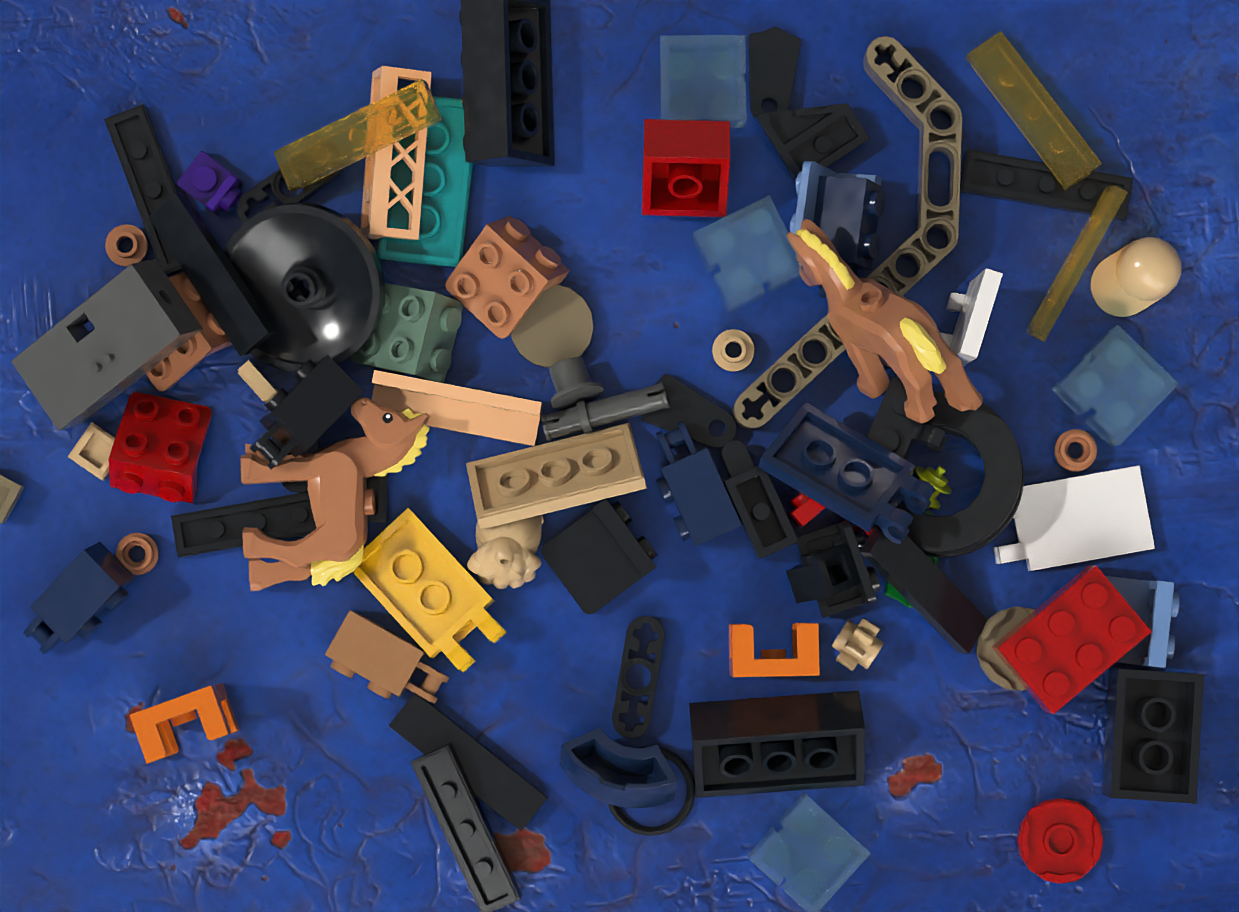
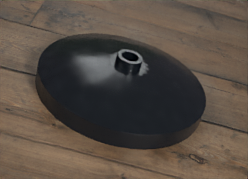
M313 203L281 204L262 211L247 220L228 242L224 250L225 255L276 330V332L251 352L257 359L275 368L296 372L309 359L317 363L327 355L338 365L353 356L368 342L379 323L385 299L384 275L380 260L371 242L344 215L325 206ZM304 279H306L309 283V290H307L303 285Z

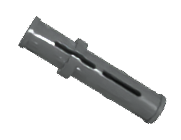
M662 381L659 384L586 403L585 400L577 401L575 407L549 414H541V422L544 423L543 430L546 439L550 441L554 438L579 431H584L585 434L592 433L594 427L664 408L668 409L670 405Z

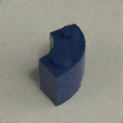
M600 727L561 745L560 766L564 773L578 788L599 801L618 807L647 808L668 803L675 798L678 779L658 745L642 749L624 747L611 740Z

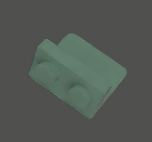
M385 283L384 306L379 323L368 342L351 356V359L358 364L444 383L447 371L451 365V354L457 330L462 321L463 305L460 301L436 292Z

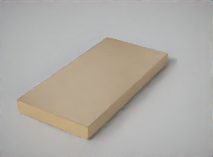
M630 423L466 463L480 530L647 489Z

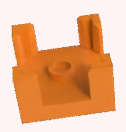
M794 623L792 625V657H786V649H762L761 657H754L753 626L748 624H728L729 674L732 677L820 676L819 623Z
M223 683L211 685L130 714L146 764L178 753L179 747L169 720H171L173 727L197 719L195 710L198 712L206 737L210 741L240 730Z

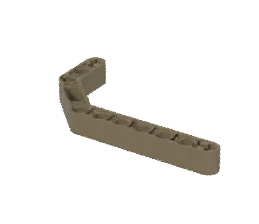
M883 36L873 40L868 46L863 58V67L871 80L919 130L916 232L865 279H872L893 292L904 296L953 250L958 241L962 113L958 104L897 40L892 37ZM886 52L891 54L892 58L889 65L883 63L879 66L875 63L878 54L884 55ZM903 66L905 70L899 74L893 83L890 79L894 71L897 73L900 67ZM907 80L918 82L922 87V96L917 99L906 97L902 92L901 84ZM938 110L946 112L951 118V127L945 130L934 127L930 120L931 113ZM934 152L945 154L950 161L949 202L946 206L942 207L933 205L928 199L929 155ZM932 228L944 231L947 235V246L942 249L930 246L926 238L927 231ZM906 256L913 259L917 265L916 275L909 278L901 276L895 266L898 258ZM828 314L740 394L732 410L733 418L737 425L747 430H756L764 426L846 350L840 337L832 328ZM808 342H817L822 345L825 350L823 362L812 364L806 361L803 357V346ZM780 370L789 372L794 378V388L787 393L775 390L771 382L773 373ZM762 385L767 395L779 404L773 407L771 401L768 400L759 410V414L762 417L760 420H757L755 417H750L746 420L742 416L746 409L742 402L747 400L750 404L755 403L763 395L761 391L756 389Z

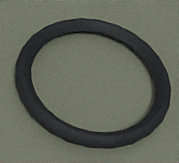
M642 746V747H639V748L642 749V748H646V747H650V746ZM662 747L659 748L664 757L672 761L684 776L687 792L685 803L674 819L656 827L638 825L624 816L618 806L608 804L615 819L623 827L637 834L651 836L670 832L687 818L693 807L695 782L691 770L676 753Z

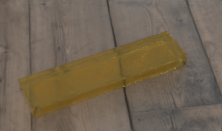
M1002 31L967 54L965 59L1065 190L1100 167L1102 162Z
M421 79L274 151L288 190L295 192L441 121L442 118L427 82Z
M1116 185L1105 188L1026 330L1028 335L1045 342L1125 199L1127 191Z

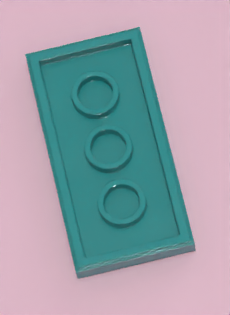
M397 92V95L407 107L413 104L419 96L418 94ZM430 96L419 240L379 238L377 255L379 260L456 268L463 258L473 163L465 162V151L463 148L465 127L462 99ZM397 106L395 111V118L402 113ZM418 106L411 111L416 118ZM404 117L394 125V137L404 149L415 141L416 130ZM394 148L392 150V159L398 155ZM413 149L408 154L414 160ZM401 159L391 167L390 178L402 191L412 182L413 172ZM389 189V201H390L392 198L395 197V195H394V194L391 192V190ZM409 191L405 195L409 202L411 199V191ZM397 201L388 209L387 227L408 230L409 213L400 201Z

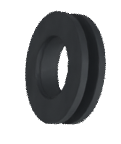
M933 392L937 404L932 407L935 416L922 424L946 431V434L963 438L979 451L984 461L985 479L979 495L967 508L953 515L932 516L924 513L920 516L910 511L903 500L896 508L902 509L914 517L907 528L910 530L907 536L926 556L938 558L956 557L984 547L1000 535L1008 526L1018 509L1022 497L1024 470L1016 440L1007 424L995 411L982 403L976 411L965 410L962 412L949 405L945 398V392Z

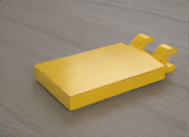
M407 508L364 548L363 561L353 573L430 658L433 659L442 651L454 666L464 673L476 662L459 644L471 631L478 627L494 644L507 633L486 610L495 600L411 509Z

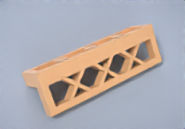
M381 66L372 72L360 230L368 239L376 240L387 237L419 240L432 72ZM398 78L420 81L418 99L409 107L397 95ZM397 106L402 113L395 118V111ZM418 106L416 118L411 111ZM404 117L416 130L415 141L405 149L394 137V125ZM393 148L398 153L394 159H392ZM413 149L414 160L408 154ZM401 159L413 172L412 182L402 191L390 178L391 167ZM389 189H390L391 192L395 195V197L392 198L390 201H389ZM409 191H411V199H410V202H409V200L405 197V195H406ZM397 201H400L409 213L408 230L387 227L388 209Z
M374 370L372 401L378 405L399 412H403L410 407L413 414L427 413L430 418L426 425L430 427L528 446H535L543 408L542 402Z

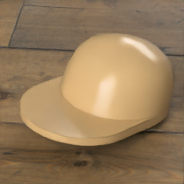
M1143 237L1129 243L1101 261L1093 271L1090 288L1095 303L1104 312L1116 317H1129L1141 312L1165 297L1177 286L1182 274V262L1179 254L1169 242L1158 237Z

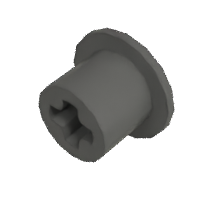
M582 357L562 360L555 363L549 369L557 393L550 400L552 408L567 409L575 407L576 402L585 400L588 403L595 400L604 391L601 383L592 382L585 359Z

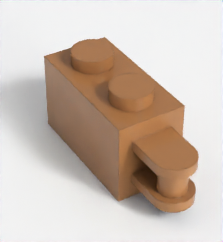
M349 610L325 653V656L333 659L330 664L331 668L351 679L356 672L370 680L367 685L368 689L386 699H389L392 693L398 697L402 696L407 688L435 704L438 699L435 694L442 682L447 683L450 678L422 661L426 654L422 648L355 610ZM417 668L428 673L420 687L410 681Z

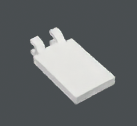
M986 268L969 283L966 295L959 293L950 294L946 310L951 312L957 311L960 314L954 334L940 333L949 348L961 359L963 367L978 356L1003 273Z
M1140 466L1023 486L1022 497L1013 517L1018 543L993 547L996 564L1026 559L1028 571L1155 549Z

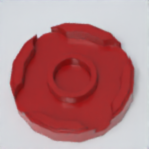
M1059 797L1043 800L1028 810L1019 825L1017 844L1019 855L1030 871L1043 880L1062 884L1081 879L1096 865L1102 852L1103 836L1101 826L1090 810L1077 801Z

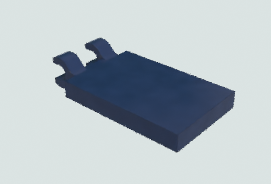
M807 402L804 403L762 455L758 467L867 532H870L875 524L878 525L890 541L899 545L909 534L910 530L907 528L914 517L896 507L903 500L910 511L922 516L931 504L929 498L935 492V488L931 484L913 477L914 464Z

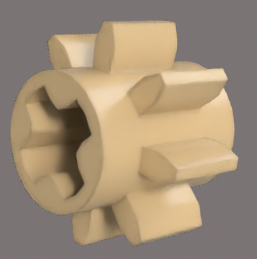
M865 618L861 619L858 625L848 619L831 645L840 652L836 661L851 671L855 669L857 664L868 669L884 645V642L875 637L880 628Z

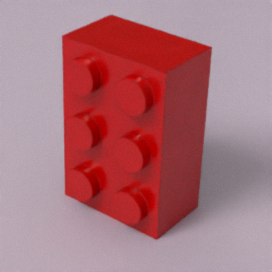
M1088 565L991 647L1043 710L1053 715L1152 631L1096 565Z

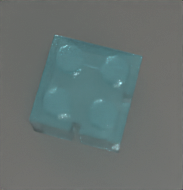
M746 35L660 36V119L730 121V128H744L746 123V81H744L746 75Z
M770 195L693 232L692 240L708 272L716 269L717 264L721 270L714 274L712 280L729 313L762 298L765 294L762 284L768 282L767 287L770 293L801 278L796 252L786 237L788 231Z
M1117 324L1108 329L1083 355L1084 359L1076 362L1051 390L1077 415L1087 412L1092 407L1097 413L1090 415L1085 422L1111 447L1121 445L1179 383Z
M803 792L779 818L778 821L784 827L778 832L772 826L747 856L752 863L777 885L784 880V877L787 880L782 885L784 892L806 912H819L871 853Z

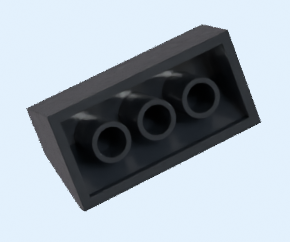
M461 0L459 19L462 26V52L460 59L463 67L464 92L462 95V106L464 109L465 135L463 137L465 162L489 167L555 166L550 0Z
M859 690L689 703L696 798L864 785L865 726Z

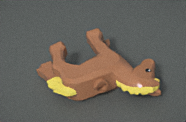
M803 220L801 222V229L797 230L796 234L792 232L787 233L786 237L796 252L799 274L802 280L810 287L822 285L828 303L829 322L840 337L848 356L857 368L859 374L857 386L860 392L872 399L879 397L888 389L890 384L883 366L892 368L906 390L907 400L904 402L906 417L922 424L935 416L932 407L937 404L932 390V376L928 372L929 370L933 371L945 391V398L950 406L963 412L965 410L976 411L982 405L983 397L970 381L961 359L943 340L936 323L922 306L872 279L858 278L839 256L826 234L811 220Z
M359 397L351 404V415L361 424L366 436L335 442L310 454L302 453L297 457H294L292 454L286 455L271 470L266 466L269 461L258 450L254 453L250 449L251 444L245 443L246 455H241L240 458L242 484L307 481L312 514L316 529L296 541H286L270 537L260 528L243 527V555L245 559H249L250 590L260 591L289 580L303 581L307 580L311 575L313 586L317 584L326 586L331 579L334 578L336 581H340L343 577L357 569L364 557V545L367 541L368 515L375 514L374 489H367V478L373 476L383 477L387 473L401 472L402 466L413 464L416 461L415 458L422 454L420 449L427 445L428 437L426 435L430 427L426 423L430 418L429 414H413L410 407L403 412H399L378 405L369 398ZM260 558H271L280 561L274 563H267L261 560Z

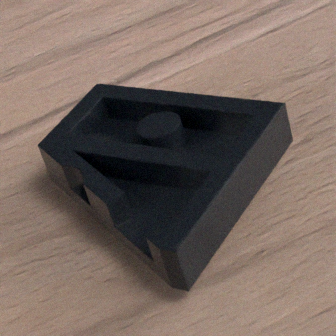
M848 103L759 113L754 116L795 182L798 173L802 171L804 161H814L827 168L870 139Z

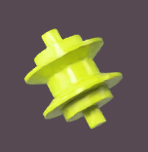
M940 465L936 470L931 467L926 469L917 467L915 471L919 476V480L926 481L935 488V492L929 498L931 504L927 509L930 507L939 509L941 505L937 500L940 493L950 494L952 492L951 488L947 485L948 480L943 475L946 469Z

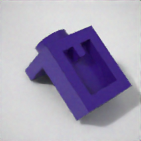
M202 150L176 182L180 188L217 216L222 210L229 212L242 196V191L239 188L243 185V182Z

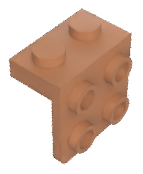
M510 215L491 222L484 227L445 283L447 291L501 339L512 334L543 291L560 284L570 272L561 263L560 256L553 249L539 243L530 234V229L526 224L512 218Z
M185 272L169 277V280L203 329L146 373L152 384L159 391L170 389L206 356L232 344Z

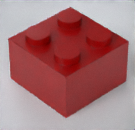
M644 119L642 215L726 217L730 168V121Z

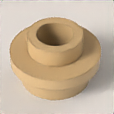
M736 329L722 332L713 343L712 355L714 361L720 368L726 371L736 372L743 370L751 363L754 357V344L751 338L745 332ZM734 342L740 345L742 351L739 357L731 358L726 354L725 348L729 343Z

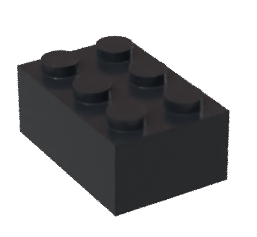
M1109 667L1102 795L1117 799L1197 804L1204 674Z

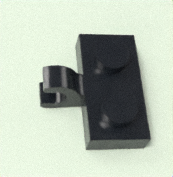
M892 377L867 438L905 460L914 442L942 453L948 436L945 435L946 431L907 418L904 411V402L907 400L905 387L899 378Z

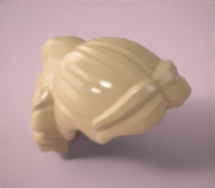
M543 515L480 530L477 521L475 536L478 550L468 560V569L478 574L481 583L486 585L493 584L498 589H505L508 585L512 588L521 587L524 582L533 580L536 575L535 571L542 564L541 559L535 553L541 540V527L544 523Z

